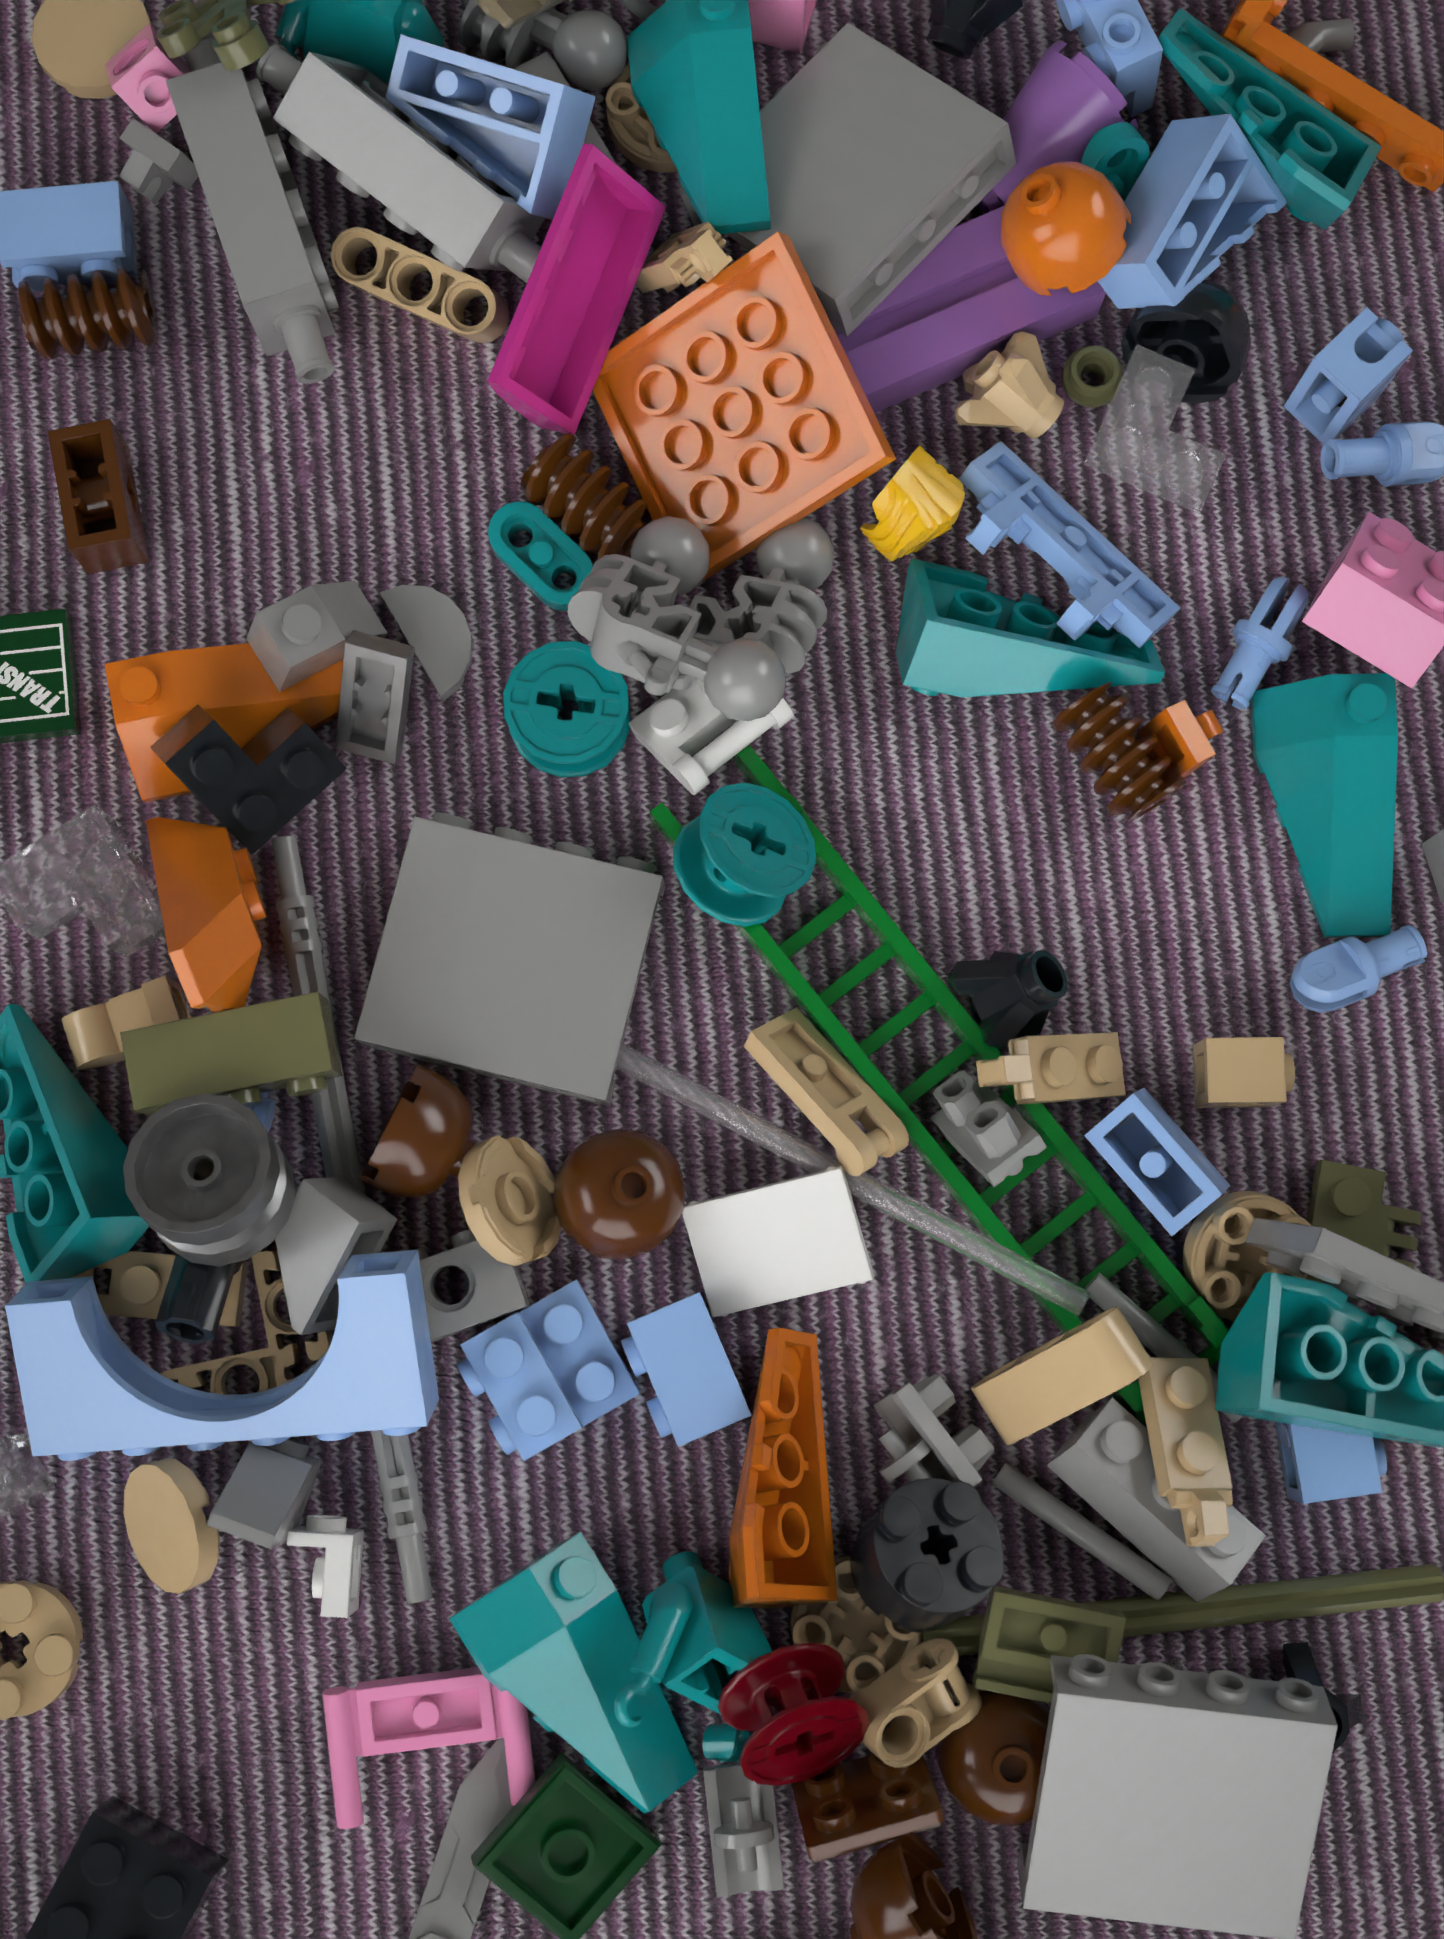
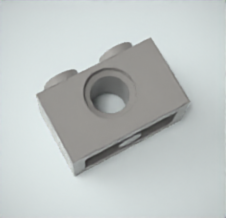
M470 1229L451 1236L453 1248L429 1257L426 1247L414 1249L418 1250L431 1343L531 1306L518 1266L497 1261L480 1246ZM457 1266L465 1271L468 1276L469 1291L462 1301L451 1305L439 1297L436 1290V1282L442 1271L446 1268Z

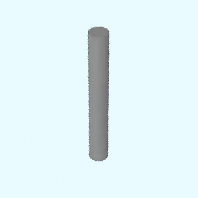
M1100 1272L1083 1290V1293L1104 1311L1118 1306L1139 1341L1158 1358H1198ZM1210 1368L1216 1399L1218 1374ZM1222 1412L1234 1423H1236L1243 1417L1241 1415Z
M1005 1462L991 1483L1155 1600L1159 1601L1171 1584L1172 1578Z

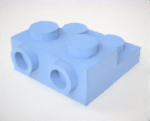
M1056 0L1057 8L1065 27L1069 31L1077 29L1085 46L1082 50L1083 54L1120 91L1128 103L1125 107L1130 117L1132 118L1153 108L1163 48L1138 0Z
M577 1279L460 1345L466 1358L457 1362V1367L466 1385L475 1397L484 1392L487 1393L498 1414L488 1420L496 1440L506 1455L518 1450L523 1461L641 1393Z

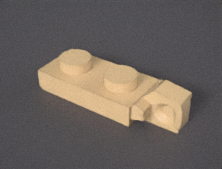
M709 221L672 234L646 257L636 281L637 287L642 293L664 288L669 293L680 284H683L686 288L700 278L708 283L733 260L730 255H726L722 250L726 245L725 239L721 238V234L715 231Z
M1118 1032L1020 1037L1008 1041L1009 1055L999 1056V1058L992 1060L976 1061L979 1087L1013 1085L1017 1105L1126 1096Z
M1151 1358L1154 1366L1139 1377L1138 1380L1159 1497H1167L1171 1509H1180L1187 1547H1212L1230 1535L1227 1508L1233 1504L1231 1490L1233 1487L1218 1411H1215L1216 1399L1208 1358Z

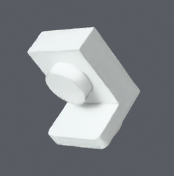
M309 1515L306 1519V1526L295 1527L287 1533V1545L325 1547V1557L316 1558L312 1575L313 1598H322L320 1617L348 1618L359 1607L364 1529L346 1528L347 1517Z

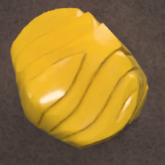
M919 445L872 502L876 518L879 520L878 524L863 523L860 530L868 538V541L890 561H895L904 555L920 551L932 539L943 535L953 528L952 525L959 516L965 497L963 484L953 474H948L947 469L941 464H937V461Z

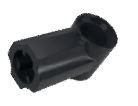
M176 1254L156 1318L157 1330L168 1334L176 1341L200 1345L205 1341H214L233 1275L240 1270L244 1260L223 1266L192 1263Z

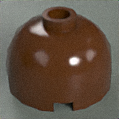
M417 1064L410 1081L405 1085L375 1144L377 1147L370 1160H367L359 1180L384 1192L400 1197H423L437 1191L450 1174L458 1177L464 1155L476 1144L468 1139L474 1118L470 1103L460 1089L443 1076Z
M613 1129L590 1136L569 1153L555 1178L553 1203L562 1229L569 1237L572 1236L579 1245L588 1249L586 1250L587 1252L598 1258L626 1260L652 1251L671 1235L684 1210L686 1185L679 1162L663 1143L644 1132Z
M977 1689L982 1698V1707L978 1715L968 1724L954 1730L939 1741V1747L937 1745V1763L945 1786L966 1812L990 1824L1018 1826L1030 1822L1033 1819L1050 1707L1046 1702Z
M907 1833L880 1848L862 1865L852 1888L851 1911L854 1921L850 1926L852 1939H978L974 1920L959 1887H956L947 1894L943 1885L932 1871L946 1866L937 1853L923 1839Z

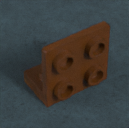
M871 1753L865 1757L836 1764L831 1769L804 1781L791 1783L809 1859L813 1863L898 1839L907 1833L915 1834L942 1826L941 1823L944 1821L942 1808L923 1755L915 1763L907 1767L894 1768L886 1765L876 1755Z

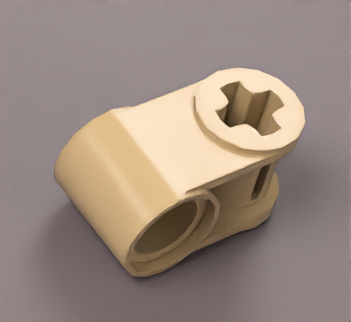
M944 1638L932 1639L914 1647L905 1655L902 1661L871 1684L861 1688L852 1697L854 1701L865 1707L870 1723L861 1743L886 1765L900 1768L915 1763L939 1741L954 1730L968 1724L978 1715L982 1707V1698L974 1685L966 1683L957 1666L959 1654L950 1640ZM892 1719L891 1724L883 1731L886 1724Z

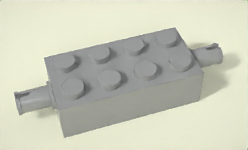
M208 33L193 50L185 54L192 72L165 81L241 302L266 356L288 350L295 368L297 381L303 384L319 382L331 376L335 371L323 338L336 334L328 312L338 309L339 305L258 78L246 81L242 68L234 71L225 70L212 47L215 37L213 33Z
M277 43L269 47L268 51L258 62L256 74L258 78L266 81L284 95L273 119L292 133L288 142L294 148L313 160L321 161L324 158L339 170L335 178L343 186L364 198H368L371 194L386 206L383 215L388 221L409 234L415 235L417 231L434 243L431 253L450 268L459 272H463L465 268H473L483 274H487L489 270L513 272L524 282H528L541 247L533 242L532 239L545 220L544 217L527 212L516 203L517 200L495 182L486 179L473 169V165L451 147L439 142L385 99L388 84L365 66L310 51L302 63L287 52V49L281 44Z

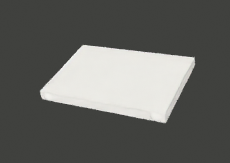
M830 1166L823 1171L699 1202L690 1201L687 1205H684L682 1215L712 1317H725L729 1313L856 1283L865 1284L874 1278L843 1166Z

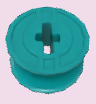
M577 641L550 642L528 652L511 670L503 692L504 718L520 755L537 770L560 778L584 777L606 767L623 749L631 728L629 725L631 715L628 686L621 673L609 671L598 665L592 658L589 645ZM565 700L577 702L578 711H573L571 720H561L558 715L557 709H563Z
M745 782L724 785L710 795L705 802L700 816L681 828L673 845L674 871L683 891L700 910L723 923L743 927L765 923L781 909L786 895L793 894L809 881L816 864L815 841L805 819L788 800L770 789Z

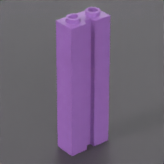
M1002 206L954 227L848 337L836 328L834 330L874 413H877L962 376L965 369L976 363L978 364L989 352L996 350L1001 353L1011 337L1017 332L1023 331L1036 335L1037 341L1040 342L1097 317L1106 292L1098 281L1087 289L1072 294L1067 287L1057 290L1048 289L1052 296L1039 295L1024 286L1014 272L1001 245V213L1004 208Z

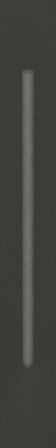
M622 1043L616 1069L810 1173L826 1170L830 1166H841L834 1155ZM844 1170L851 1195L1077 1316L1082 1312L1090 1292L865 1172L859 1176H852Z

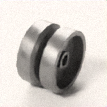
M201 1093L174 1100L149 1116L132 1138L123 1165L126 1195L140 1217L150 1228L156 1231L159 1238L169 1249L192 1263L223 1266L249 1259L274 1241L289 1220L296 1195L292 1166L252 1109L229 1096Z

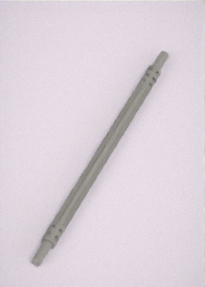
M296 836L277 837L271 840L281 899L276 902L277 914L280 916V931L284 939L285 946L283 948L285 959L288 961L293 995L298 996L319 992L328 1000L342 1072L340 1077L325 1079L326 1090L311 1094L326 1178L343 1177L365 1194L363 1181L359 1180L361 1167L322 957V941L319 940L318 919L315 917L314 897L306 894ZM382 1430L371 1431L380 1478L378 1482L384 1503H382L388 1523V1538L396 1539L407 1604L430 1600L433 1598L422 1539V1532L428 1531L426 1518L423 1517L422 1496L419 1495V1479L414 1467L409 1434L388 1436Z

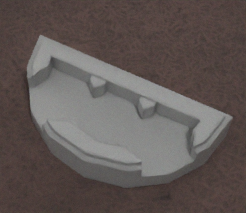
M400 585L379 592L408 644L415 646L414 654L444 702L462 686L465 680L464 676L471 664L474 641L464 613L447 595L427 586Z

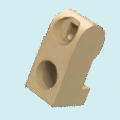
M165 975L142 983V988L108 999L109 1002L82 1008L64 1016L61 1020L77 1070L99 1068L125 1060L120 1032L191 1018L180 984Z

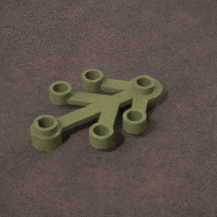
M178 0L160 12L159 17L165 27L159 31L157 38L168 58H176L193 50L201 42L202 38L212 32L215 37L212 47L225 70H238L258 60L270 47L257 21L251 20V5L276 2L283 5L295 0H197L195 3L192 0Z

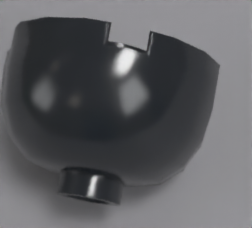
M1205 279L1192 289L1175 307L1161 305L1136 308L1121 341L1125 364L1133 377L1140 383L1145 385L1149 377L1170 386L1161 396L1172 401L1199 404L1220 399L1226 395L1231 384L1237 383L1249 355L1251 335L1248 316L1239 299L1226 288Z

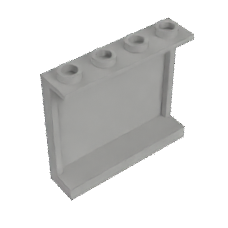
M847 23L830 41L824 43L817 50L815 56L788 83L782 85L776 91L773 98L760 110L771 229L728 233L726 235L749 251L777 231L788 235L820 301L823 303L832 326L848 337L1017 164L1009 124L855 26ZM682 189L680 194L693 225L702 224L687 194Z
M435 812L432 820L414 816L354 1039L365 1047L610 1106L616 1084L614 1074L659 897H663L665 891L663 876L653 874L654 865L635 858L618 857L617 863L612 864L592 859V850L572 843L557 842L555 850L532 845V837L530 835L510 828L496 827L494 834L490 835L470 830L471 822L455 815Z
M1079 1654L1074 1657L1051 1655L1050 1669L1054 1690L1029 1844L1021 1843L1017 1864L1023 1909L1276 1939H1295L1338 1727L1324 1687L1314 1686L1309 1682L1296 1678H1285L1280 1681L1245 1678L1238 1673L1228 1670L1202 1673L1176 1670L1169 1665L1159 1662L1133 1665L1107 1662L1098 1656L1090 1654Z

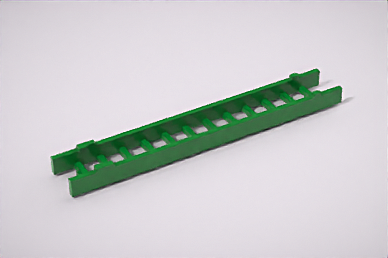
M748 745L741 750L732 760L751 784L766 787L788 800L805 819L815 841L816 864L842 894V897L779 946L761 924L746 927L735 925V927L826 1040L902 1121L907 1129L909 1143L1062 1333L1082 1324L1072 1309L1088 1297L1083 1293L1088 1283L1099 1272L1105 1278L1110 1279L1137 1257L1166 1293L1145 1312L1160 1323L1178 1308L1208 1344L1196 1356L1198 1358H1208L1209 1367L1213 1366L1220 1360L1221 1343L1229 1330L1205 1300L1198 1296L1042 1103L1017 1105L1013 1085L998 1086L1003 1092L999 1097L1010 1107L1014 1106L1025 1121L1040 1134L1047 1148L1038 1155L1026 1156L1023 1159V1168L1018 1174L1006 1176L997 1186L993 1187L990 1185L980 1194L976 1192L949 1158L957 1150L946 1139L938 1144L909 1109L910 1105L972 1056L979 1061L992 1060L1003 1055L996 1047H990L985 1044L981 1028L814 825L795 797L788 793L753 748ZM661 802L650 811L651 822L673 848L677 836L683 827L664 803ZM854 909L882 945L818 995L789 959ZM894 958L922 994L857 1044L829 1008ZM933 1007L960 1039L962 1044L897 1094L869 1057ZM1055 1156L1084 1193L1019 1245L989 1207L1051 1157ZM1095 1206L1125 1244L1060 1296L1030 1258ZM1137 1381L1131 1382L1112 1393L1117 1402L1147 1428L1139 1383Z

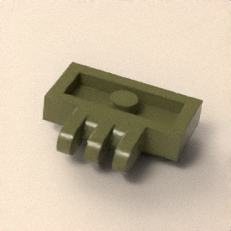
M1327 1160L1316 1161L1307 1221L1311 1226L1325 1228L1389 1258L1391 1248L1417 1251V1237L1393 1233L1395 1222L1405 1226H1420L1422 1212L1381 1204L1386 1172ZM1392 1259L1414 1269V1263L1404 1259ZM1307 1274V1280L1322 1283L1323 1280Z

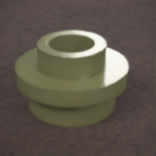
M1087 346L1073 352L1066 360L1061 374L1062 386L1067 396L1075 403L1090 408L1101 407L1110 403L1118 395L1124 378L1123 368L1113 352L1102 346ZM1086 372L1096 373L1101 378L1102 384L1090 386L1083 382L1081 375Z

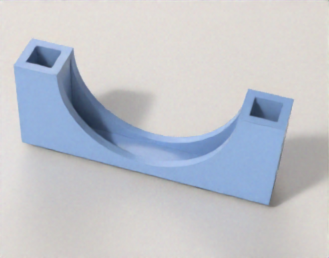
M418 1250L352 1255L338 1277V1317L329 1349L314 1365L291 1381L272 1389L249 1394L225 1395L192 1389L168 1379L146 1365L126 1346L111 1326L99 1301L93 1276L28 1282L5 1305L32 1456L58 1455L60 1460L75 1461L87 1458L100 1451L122 1450L124 1455L140 1456L152 1453L165 1446L187 1445L189 1450L205 1451L217 1448L225 1442L251 1440L257 1446H271L296 1436L317 1435V1438L322 1441H337L348 1438L355 1432L382 1430L388 1436H403L416 1432L421 1427H427L439 1401Z

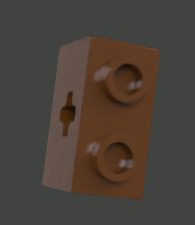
M107 419L48 431L68 551L88 574L148 563L149 556L129 446L112 421Z

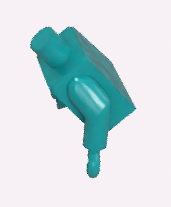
M295 0L285 5L275 32L280 37L278 44L285 47L287 52L296 59H298L295 54L297 46L303 47L304 58H306L310 51L362 65L388 85L401 34L440 47L444 46L443 35L423 5L422 0Z
M684 1551L668 1558L662 1566L666 1582L647 1595L642 1604L647 1627L629 1668L636 1676L633 1682L625 1684L619 1690L614 1702L616 1718L623 1726L634 1727L640 1724V1716L629 1717L628 1704L636 1693L646 1696L652 1682H663L665 1687L720 1714L717 1705L722 1689L739 1670L756 1658L772 1652L752 1608L733 1607L731 1584L705 1570L699 1556L695 1552ZM709 1724L703 1735L704 1756L709 1760H718L719 1762H739L744 1743L750 1738L752 1731L737 1730L728 1724Z

